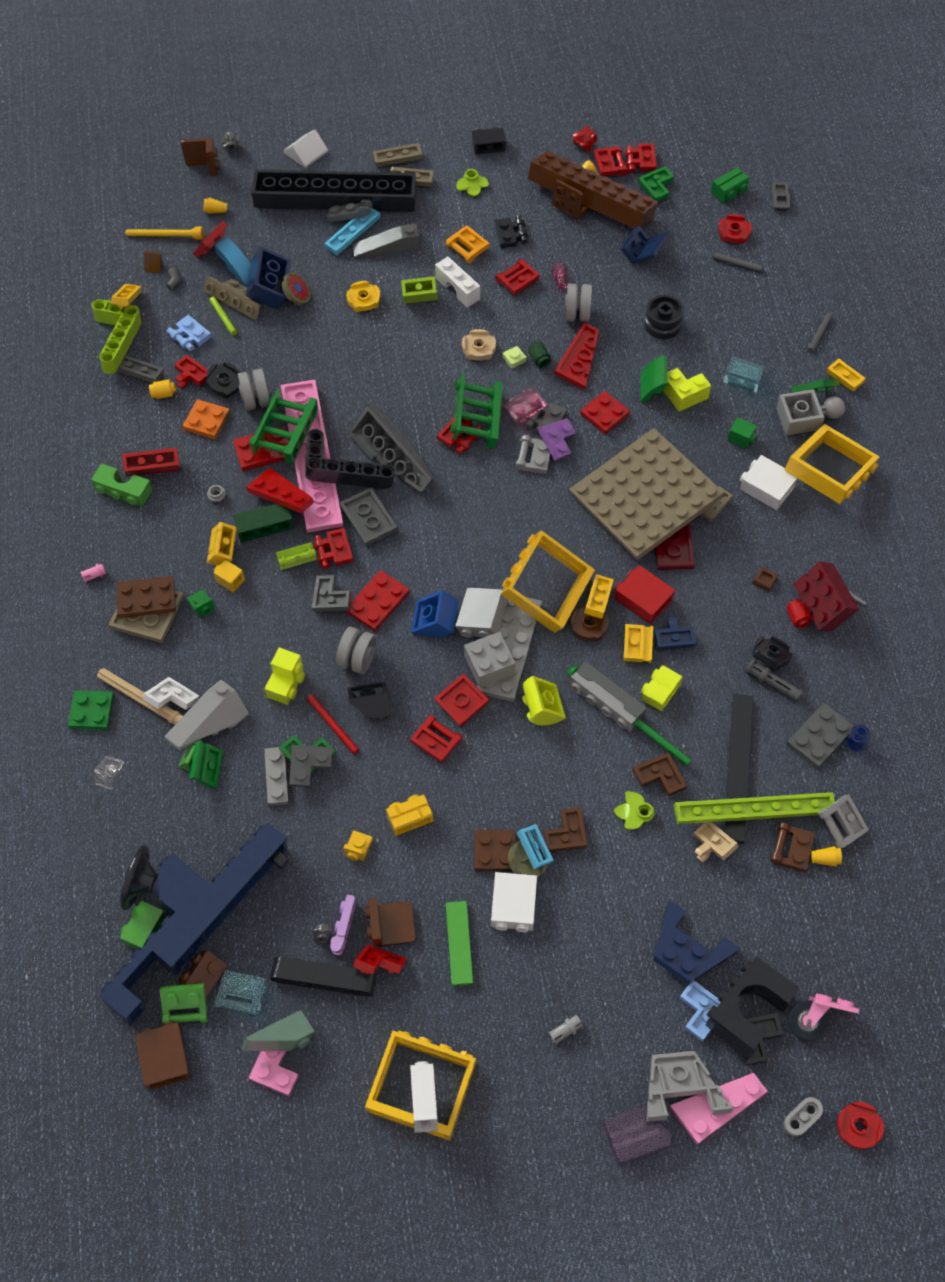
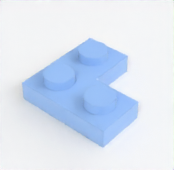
M694 981L687 986L680 999L697 1011L687 1023L685 1029L703 1042L711 1031L705 1025L709 1019L706 1015L713 1005L718 1007L721 1002L712 993Z

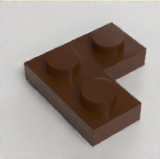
M669 752L634 766L632 769L641 787L660 780L668 797L687 788Z
M581 807L561 809L563 828L543 831L544 841L549 852L587 848Z

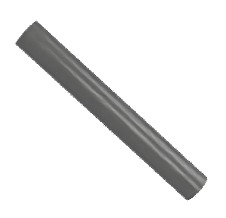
M716 252L713 255L715 260L761 272L763 267L762 265Z
M828 312L825 315L807 348L808 352H814L833 317L831 313Z

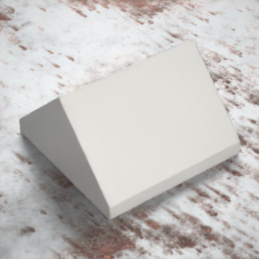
M313 130L295 141L283 152L301 166L307 168L327 153L328 149L317 131Z

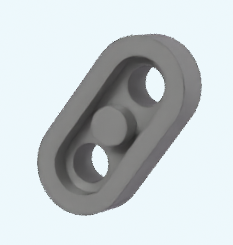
M813 1097L804 1099L784 1119L783 1126L786 1133L793 1137H799L821 1117L823 1113L821 1102ZM807 1107H811L814 1110V1114H809ZM791 1122H796L798 1129L792 1128Z

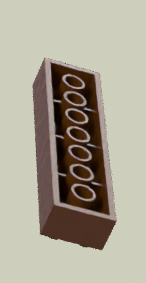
M546 151L531 161L527 179L554 191L555 181L561 180L583 193L582 205L633 229L637 226L643 228L654 219L658 202L650 196H644L637 190H631L621 183L613 182L608 177L600 176L595 171L587 170L581 165L574 164L568 159L561 158L550 151Z

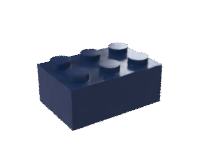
M260 246L252 257L246 296L277 309L286 297L283 292L282 282L284 281L283 277L289 273L291 260Z

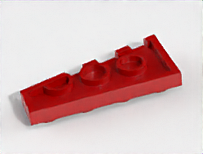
M585 322L583 323L557 366L554 375L585 390L599 329Z
M272 468L267 469L246 486L248 493L303 513L314 503L310 495Z

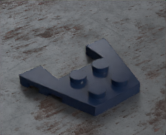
M670 901L666 909L653 960L690 985L707 974L715 966L736 955L740 948L723 937L713 952L676 928L686 911Z

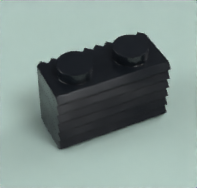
M503 127L472 131L474 154L505 152L506 139Z

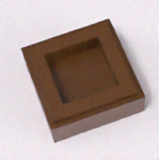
M761 567L752 584L769 592L778 575Z

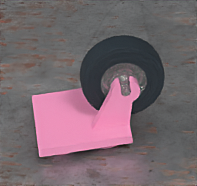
M816 993L815 997L809 996V1000L799 1001L792 1006L788 1014V1025L793 1034L798 1038L807 1041L816 1040L825 1033L828 1027L826 1011L830 1007L858 1014L859 1009L854 1007V1003L838 998L837 1002H833L831 997Z

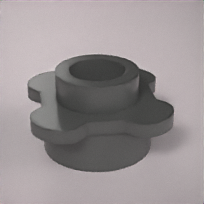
M321 924L312 930L314 942L322 944L331 942L333 930L330 926Z

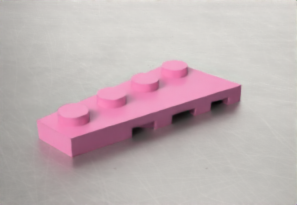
M754 1073L719 1086L723 1091V1097L733 1107L731 1113L712 1115L706 1094L695 1095L672 1104L669 1108L698 1145L768 1092Z

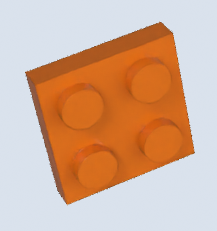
M197 399L183 424V430L216 440L230 414L229 408Z

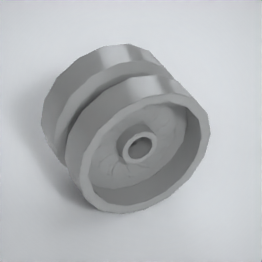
M568 283L567 294H565V321L574 322L576 320V311H579L580 322L590 321L592 284H583L581 286V295H578L577 284Z
M262 368L252 371V382L247 372L237 373L240 383L238 386L246 411L256 409L255 398H258L260 407H269L270 399Z
M348 627L338 646L336 666L346 670L352 667L353 672L364 675L375 654L377 636L369 632L361 635V630Z

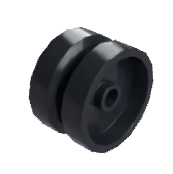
M658 295L652 298L647 304L644 324L646 331L658 339L675 337L681 331L684 314L682 302L671 295Z

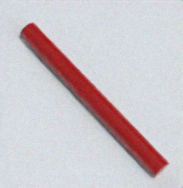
M310 694L307 697L309 703L353 755L357 754L359 748L315 696Z

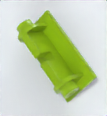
M312 542L276 552L281 570L317 560Z

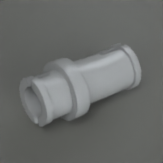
M574 1015L571 1019L566 1018L563 1024L548 1033L554 1043L558 1044L567 1036L575 1035L577 1030L583 1027V1024L580 1023L581 1021L578 1016Z

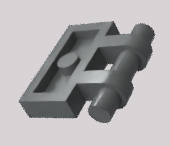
M540 399L538 403H535L532 414H529L525 427L531 429L532 426H536V433L540 434L538 430L541 427L563 420L567 414V409L552 403L546 408L544 407L546 401ZM539 414L544 415L542 420L538 419Z

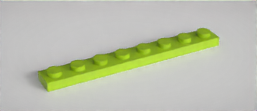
M833 792L689 801L675 802L674 810L677 825L819 815L818 812L834 803L835 799Z

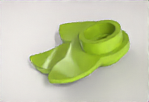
M474 169L467 170L464 178L459 179L457 182L458 191L466 190L473 197L480 194L481 188L488 187V180L485 177L479 176L478 172Z
M631 791L625 792L626 803L614 808L616 816L626 820L624 827L630 830L638 829L643 822L651 821L655 813L654 808L644 801L642 795ZM646 811L648 814L644 816L640 812Z

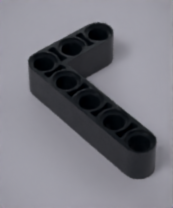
M318 429L309 431L305 458V477L308 480L388 489L392 486L395 469L392 466L323 458L324 433Z

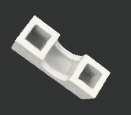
M446 257L435 264L436 279L445 288L453 285L456 290L457 299L467 308L480 300V285L453 260Z

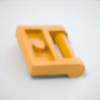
M467 225L449 237L445 243L446 246L453 248L463 256L468 263H472L478 255L489 248V242ZM459 241L460 243H462L465 247H467L470 250V252L468 253L456 242Z

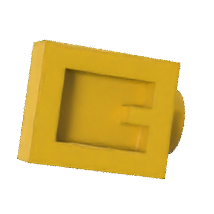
M353 830L348 844L344 845V854L353 861H364L373 837Z

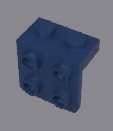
M637 226L621 247V251L631 264L643 262L645 259L655 258L659 254L658 251L666 243L669 235L665 232L649 238L642 228Z

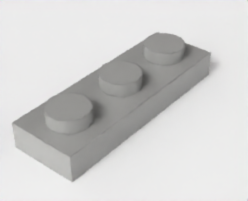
M279 747L266 748L264 750L268 806L287 805L289 800L286 757L279 750Z

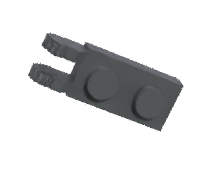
M362 200L360 203L330 207L327 220L330 223L367 216L371 212L372 201Z

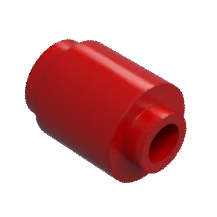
M799 599L787 604V613L794 627L803 629L809 626L812 618L805 604Z

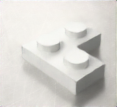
M168 677L145 692L143 700L157 709L172 701L187 710L199 700V695Z

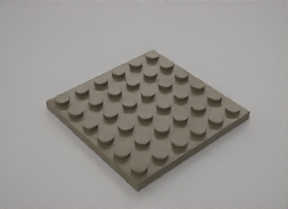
M655 428L569 489L570 494L636 560L642 558L724 497V492Z

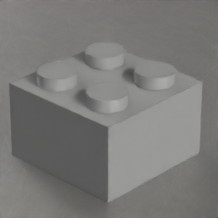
M500 632L464 645V657L479 688L515 674L516 663Z

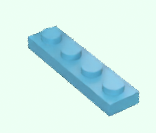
M371 208L369 215L352 219L324 243L325 248L337 256L381 218L380 213Z

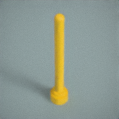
M195 227L192 230L127 229L125 231L127 236L192 237L196 240L204 239L203 227Z

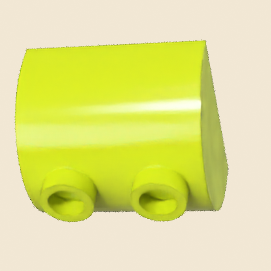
M531 676L523 683L525 695L522 696V699L529 708L530 712L527 713V717L531 723L544 726L566 719L556 684L535 676Z

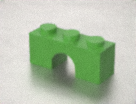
M101 463L91 479L95 491L100 494L110 495L117 500L127 501L131 505L143 507L153 491L150 480L133 474L128 482L119 483L121 478L118 469Z

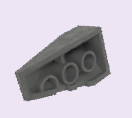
M415 223L399 225L352 244L354 258L420 250L417 225Z

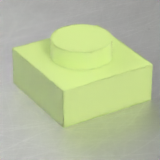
M518 346L503 352V358L511 369L526 362V356Z

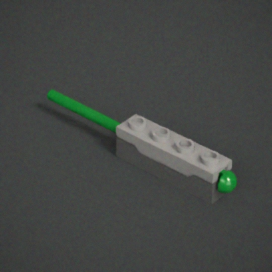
M585 662L581 667L572 666L569 668L568 677L571 679L570 686L572 690L582 694L591 705H596L600 708L605 716L614 719L619 727L629 732L634 727L639 728L686 766L692 762L689 757L642 721L646 713L644 705L588 662Z

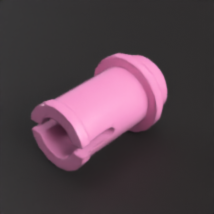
M96 564L95 567L81 571L85 583L100 576L102 578L106 574L102 564Z

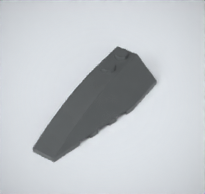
M367 406L348 433L370 458L375 459L380 464L392 466L395 469V475L403 478L405 482L420 492H424L434 479L424 461L401 430L380 407Z

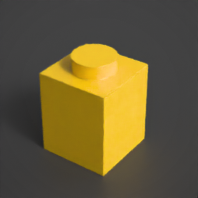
M227 560L218 564L213 572L215 581L233 593L245 580L243 570Z

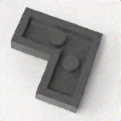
M335 575L316 576L312 610L314 612L350 611L351 591H335Z
M292 745L289 786L310 787L311 768L331 769L332 747Z

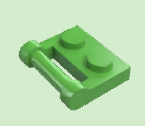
M204 983L160 988L163 1024L170 1021L175 1023L208 1022ZM199 1008L200 1011L173 1015L170 1010Z

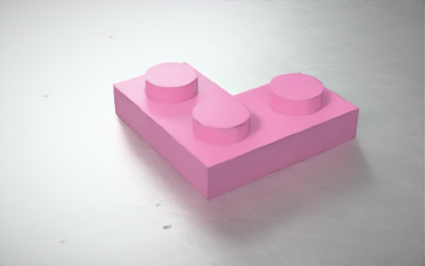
M261 1051L249 1076V1080L290 1097L299 1075L280 1067L286 1051Z

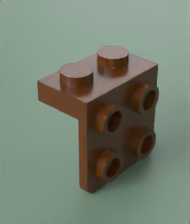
M213 138L181 141L184 160L187 166L209 165L211 176H218L220 160L217 159L218 152L217 147H214Z
M556 180L554 183L552 206L579 220L590 209L582 205L583 193L561 180Z
M377 898L369 899V906H365L366 919H371V926L367 927L368 939L373 940L374 947L413 943L416 940L412 903L410 901L378 905Z

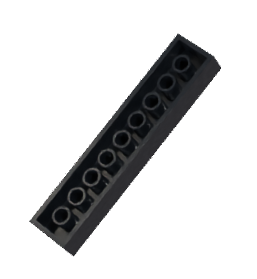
M255 169L251 195L254 208L329 209L333 206H343L349 203H360L362 200H370L373 204L372 208L377 211H415L416 173Z

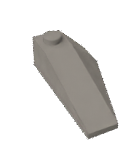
M220 680L202 695L165 735L164 739L180 750L195 744L201 738L211 734L212 736L217 735L219 731L226 728L236 727L249 716V712L236 690Z

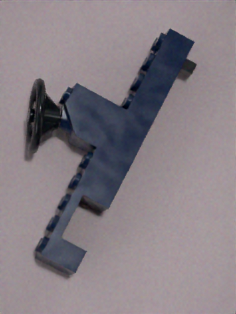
M267 822L264 827L261 825L255 831V837L250 842L246 841L242 845L239 855L236 858L233 856L227 862V868L222 873L219 872L214 876L211 881L212 885L174 854L170 857H165L160 862V868L158 873H156L149 862V848L142 845L136 851L124 879L120 897L121 908L129 910L138 895L153 892L160 899L163 910L169 915L162 922L161 929L158 932L154 931L148 937V943L142 949L139 948L134 952L131 957L133 960L127 966L123 965L118 970L114 981L106 983L101 990L102 994L100 997L104 1004L128 1025L131 1026L145 1010L142 1001L131 993L129 989L153 962L157 960L175 976L274 864L282 870L288 863V858L283 855L287 850V837Z

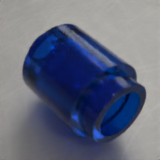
M864 725L853 726L847 737L849 748L854 751L864 749L871 736L870 730Z

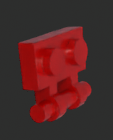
M654 143L638 144V148H633L632 145L627 146L626 158H628L627 167L630 173H634L636 167L640 168V172L656 170Z
M453 418L437 435V440L450 448L457 444L458 447L455 451L461 454L463 451H467L471 442L477 440L478 436L467 434L468 436L464 440L461 437L465 433L459 432L456 441L452 440L453 433L450 432L452 422H454ZM461 418V425L471 427L472 421ZM480 426L475 427V429L482 430Z
M344 528L326 532V539H322L321 535L314 537V546L319 554L318 561L323 569H328L330 567L329 561L334 560L335 566L353 562ZM330 547L331 552L326 553L325 548Z

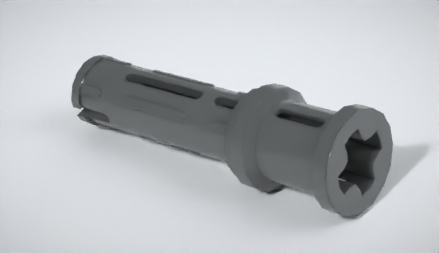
M755 658L751 660L745 670L746 674L750 673L758 678L759 682H766L794 699V701L798 700L803 692L802 690L772 673L770 667H764L756 662Z

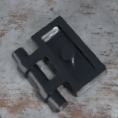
M516 216L515 222H512L511 218L495 220L494 224L500 249L517 246V241H521L522 244L528 242V233L524 228L525 222L522 216Z

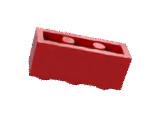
M177 447L122 454L126 477H132L133 474L140 476L181 471Z

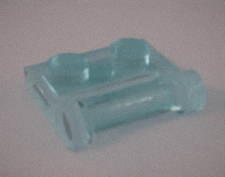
M224 970L219 991L214 1001V1008L221 1009L224 1007L257 1016L267 982L266 978ZM228 994L253 999L252 1004L225 999V996Z

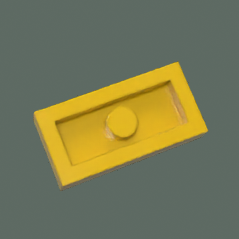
M839 358L826 371L834 379H839V382L852 392L860 387L866 379Z

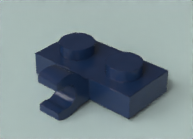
M668 616V629L655 630L657 650L696 646L693 626L678 628L676 616Z

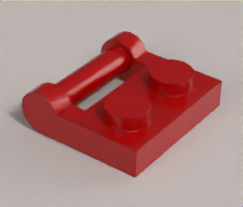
M616 146L594 150L593 155L600 176L606 177L619 174L626 176L629 173L622 157L621 147ZM612 155L616 157L618 163L617 167L615 166Z
M522 259L502 274L499 273L495 276L496 282L502 284L514 296L540 279V274Z
M430 715L410 738V742L442 764L454 748L461 743L463 736L459 733L455 734L436 721V717ZM433 727L451 741L447 742L429 728Z

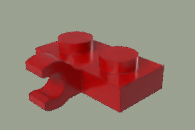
M185 355L174 364L175 369L181 373L175 378L179 382L177 386L181 389L186 387L189 380L198 386L206 382L208 369L188 355Z

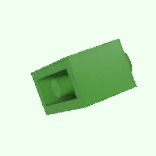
M141 901L131 913L132 918L128 925L125 924L122 928L120 939L124 945L135 950L142 949L148 943V937L154 931L158 932L161 929V924L167 917L163 910Z

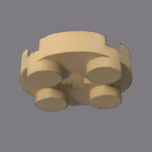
M472 330L462 339V351L468 360H490L496 350V339L494 336L489 335V332L486 330Z

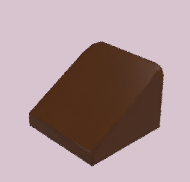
M144 251L145 271L160 273L163 267L161 253Z

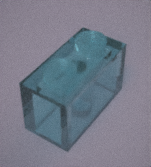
M732 356L723 382L757 392L765 366Z

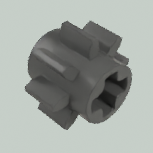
M234 132L225 133V137H221L223 149H226L228 152L237 151V147H241L240 136Z

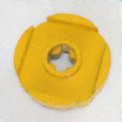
M358 281L351 285L349 291L347 290V302L355 312L375 309L379 306L380 290L377 285L374 284L373 286L368 281Z

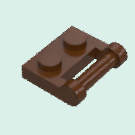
M780 822L777 828L779 833L770 862L805 873L815 833ZM786 835H792L788 856L784 858L782 852Z

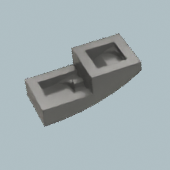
M772 182L771 197L773 209H790L788 182Z

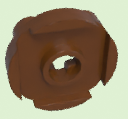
M586 605L580 609L577 608L571 616L573 635L585 641L597 642L601 640V637L608 630V616L604 613L601 619L585 614ZM593 620L592 623L594 625L588 626L585 622Z

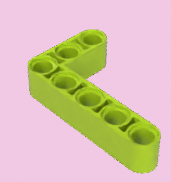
M99 299L92 303L95 320L100 323L115 325L99 358L102 371L105 374H114L118 370L124 355H126L142 324L140 310L135 305L118 307L117 304H111V301Z

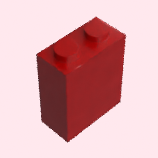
M639 565L635 570L632 569L628 573L627 579L624 582L618 583L615 588V600L651 625L673 601L675 590Z

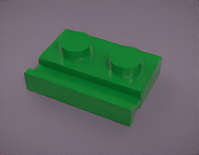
M201 740L195 742L189 779H194L197 783L211 789L216 788L223 750L209 744H204Z

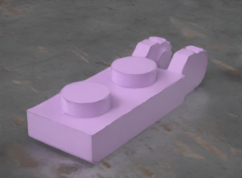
M347 895L346 900L341 902L340 913L342 915L340 921L337 920L334 933H337V935L331 938V952L336 957L341 956L344 952L343 950H345L357 903L352 895Z

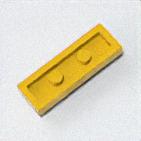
M124 284L111 297V304H117L118 307L129 306L140 295L142 286Z
M595 575L584 611L585 614L603 618L614 579Z

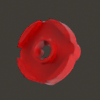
M730 214L725 219L722 218L718 227V233L723 242L740 244L747 241L752 230L751 222L749 221L748 223L745 217L739 214Z
M854 1102L847 1105L838 1115V1135L842 1141L852 1148L859 1150L869 1149L882 1138L884 1123L873 1106L864 1102ZM862 1120L866 1130L858 1131L854 1123Z

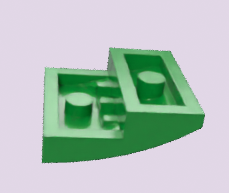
M662 355L641 371V402L647 403L654 393L661 394L667 386V356Z

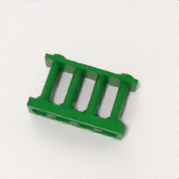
M465 373L461 374L460 379H456L454 389L457 390L455 415L450 432L453 433L452 440L456 441L459 432L485 438L487 440L486 448L494 449L499 436L503 382L495 381L493 387L486 388L465 383ZM464 390L488 395L490 401L485 402L463 397ZM463 404L487 409L489 415L483 416L462 411ZM461 418L485 423L488 429L484 431L462 426Z
M277 389L270 398V405L255 435L250 439L253 454L257 455L260 447L277 451L285 455L287 464L293 465L319 410L317 399L310 397L308 403L303 405L282 399L281 389ZM280 406L301 411L303 414L299 418L279 414L277 411ZM274 419L296 425L295 431L288 432L270 427ZM268 433L290 439L288 445L282 446L264 441V438Z

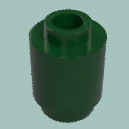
M534 342L530 345L528 353L535 365L539 368L548 366L551 362V356L542 342Z

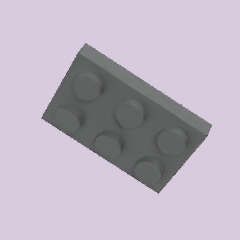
M372 488L339 503L341 510L365 547L398 531L397 525Z
M823 703L787 741L786 745L816 769H819L852 733L855 726Z

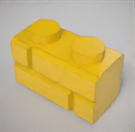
M219 522L212 529L207 558L209 564L217 566L224 560L232 561L237 529L235 526Z
M413 795L408 798V801L392 803L386 809L387 818L395 836L433 822V814L425 795Z

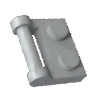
M523 435L520 441V454L515 468L522 471L547 474L551 453L544 440ZM528 446L533 447L530 463L525 462Z
M844 795L818 812L820 818L824 819L836 840L835 845L837 848H844L869 830L850 795ZM832 813L835 814L847 835L844 838L831 817Z

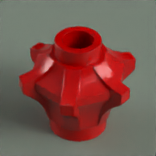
M585 126L583 130L574 133L573 143L584 148L586 152H590L592 145L597 143V134H594V129L590 130L589 126Z

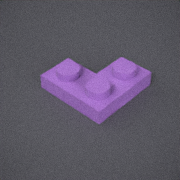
M568 418L543 426L538 430L555 461L571 454L564 439L572 437L576 432Z

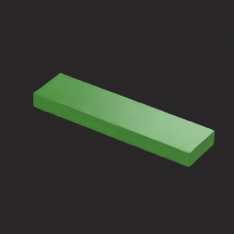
M467 901L446 902L452 987L473 985Z

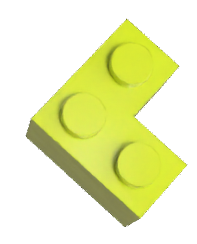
M678 368L667 372L668 384L663 391L679 412L709 398L711 384L702 373L687 380Z
M278 648L270 663L273 673L264 689L267 698L288 705L290 700L295 698L296 688L299 683L303 682L305 672L299 654Z

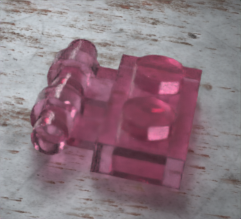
M532 386L529 389L522 390L521 394L515 398L511 397L508 399V402L503 406L506 411L509 410L508 412L513 420L520 424L545 408L547 403L538 392L536 393L535 388Z

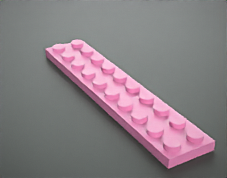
M315 380L281 385L284 400L305 405L310 397L317 399L319 410L310 430L318 429L324 433L323 458H330ZM285 407L287 416L299 418L303 414L301 411ZM288 423L289 432L295 431L296 425ZM307 434L295 460L299 488L310 495L314 502L304 511L307 533L343 527L335 483L310 481L305 477Z

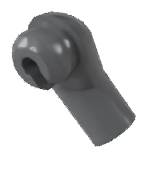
M175 267L168 270L171 280L166 284V287L171 291L181 282L180 271Z

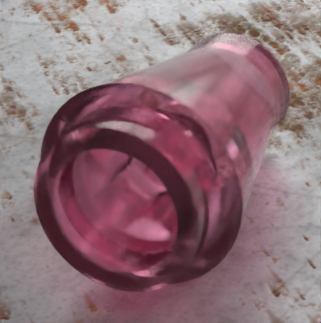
M564 263L554 264L551 270L558 289H565L567 287L568 268Z

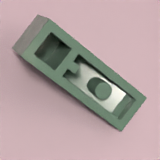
M300 1010L246 1037L241 1049L243 1051H292L297 1047L302 1049L311 1042L310 1039L315 1031Z

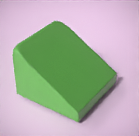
M194 745L185 751L178 765L179 768L191 770Z

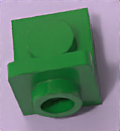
M204 589L187 597L188 603L198 618L208 615L215 609L211 597H208Z

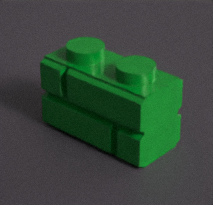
M737 167L712 181L711 193L722 203L732 200L735 195L740 192L744 193L748 189L749 177Z

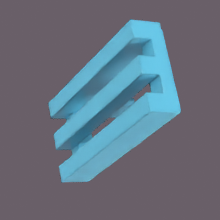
M536 824L517 832L534 870L546 864H551L554 861ZM530 831L533 832V835H534L536 841H534V838H533V836H532V834H531ZM539 847H540V849H541V851H542V853H543V855H544L545 860L543 859V857H542V855H541V853H540V851H539Z

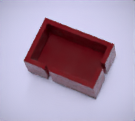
M819 561L808 571V574H804L793 584L808 612L813 613L811 617L818 630L834 631L859 610L833 563Z

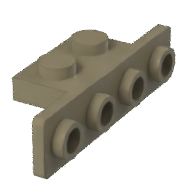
M210 276L206 277L205 293L212 297L214 296L216 299L253 320L258 319L261 305L255 302L256 300L246 296L247 287L233 279L221 283Z

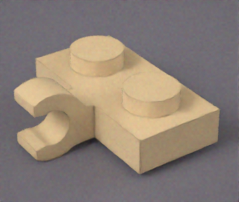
M712 822L702 824L694 832V836L703 843L695 850V853L698 855L697 859L702 863L708 859L712 851L724 861L738 848V844Z

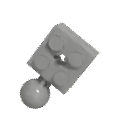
M812 389L779 395L776 409L785 434L788 436L818 431L822 426L824 415L829 419H838L844 414L845 403L839 397H829L824 401L823 405H820L815 391Z

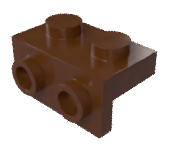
M201 951L200 953L197 952L192 958V966L181 975L179 979L181 983L179 985L204 983L207 998L227 967V964L209 951Z

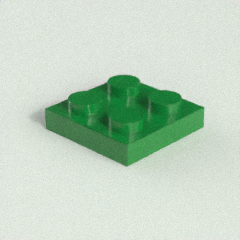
M74 690L68 721L69 729L108 730L114 693Z

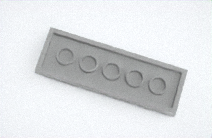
M527 598L541 608V600ZM509 600L507 601L499 632L516 663L515 674L480 688L477 686V688L485 696L514 702L537 620Z

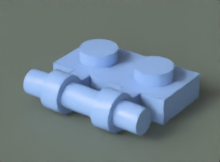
M189 315L175 324L176 329L171 327L167 329L170 338L178 341L182 348L189 351L194 349V343L199 347L212 337L207 329Z

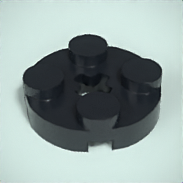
M230 363L214 364L207 371L206 385L213 393L228 398L239 390L238 385L240 383L237 373L240 372L237 367ZM220 377H227V382H222Z
M765 636L757 639L752 654L756 660L769 665L773 670H780L781 667L789 664L793 654H790V647L784 641L776 637L764 639Z

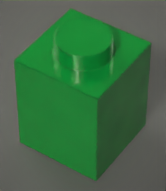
M737 417L730 429L727 441L747 449L749 444L754 443L757 433L755 431L757 425Z

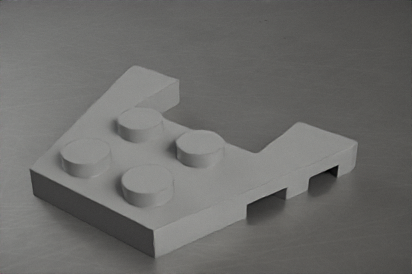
M695 1051L652 1055L647 1122L667 1120L668 1112L664 1098L706 1094L712 1115L731 1113L733 1107L723 1097V1091L720 1087L714 1084L710 1078L709 1071Z

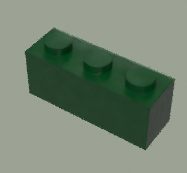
M276 503L233 515L240 543L294 529L289 508Z

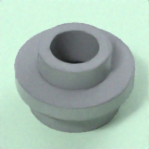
M213 485L209 488L207 496L212 502H220L225 498L226 493L220 485Z

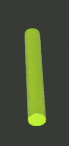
M214 296L211 297L209 301L232 336L236 335L235 327Z

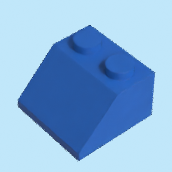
M444 590L417 600L411 633L439 638L453 633L459 600Z

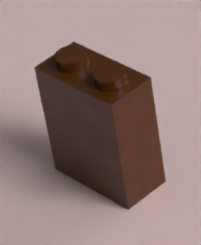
M166 1022L162 1024V1027L155 1029L145 1028L140 1033L135 1034L143 1082L148 1091L192 1078L182 1028L178 1022Z

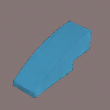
M227 237L215 244L216 254L226 263L227 269L247 287L251 264L235 243Z

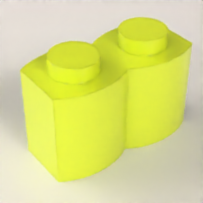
M663 665L659 670L655 669L651 676L652 680L649 684L645 683L641 690L642 701L663 711L671 697L680 687L683 676Z

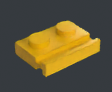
M625 624L623 661L641 663L646 661L651 663L653 626L645 627V625Z

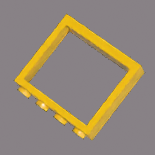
M824 424L790 456L785 471L841 504L846 498L849 499L854 490L857 491L862 481L864 483L867 481L870 473H874L875 469L879 466L877 464L879 456ZM823 442L863 466L845 485L804 462Z
M541 530L536 535L532 534L528 539L527 543L529 545L519 554L520 560L511 568L510 572L512 574L510 578L507 577L503 582V590L500 594L553 633H556L563 629L595 569ZM537 545L578 575L555 618L513 588Z
M392 1031L365 1105L366 1112L414 1128V1115L412 1113L377 1102L397 1045L466 1067L467 1069L448 1125L437 1122V1131L426 1132L450 1141L476 1065V1058H473V1055L467 1054L466 1051H461L460 1053L452 1051V1048L445 1044H440V1046L431 1044L432 1041L424 1037H419V1039L411 1037V1034L406 1031Z

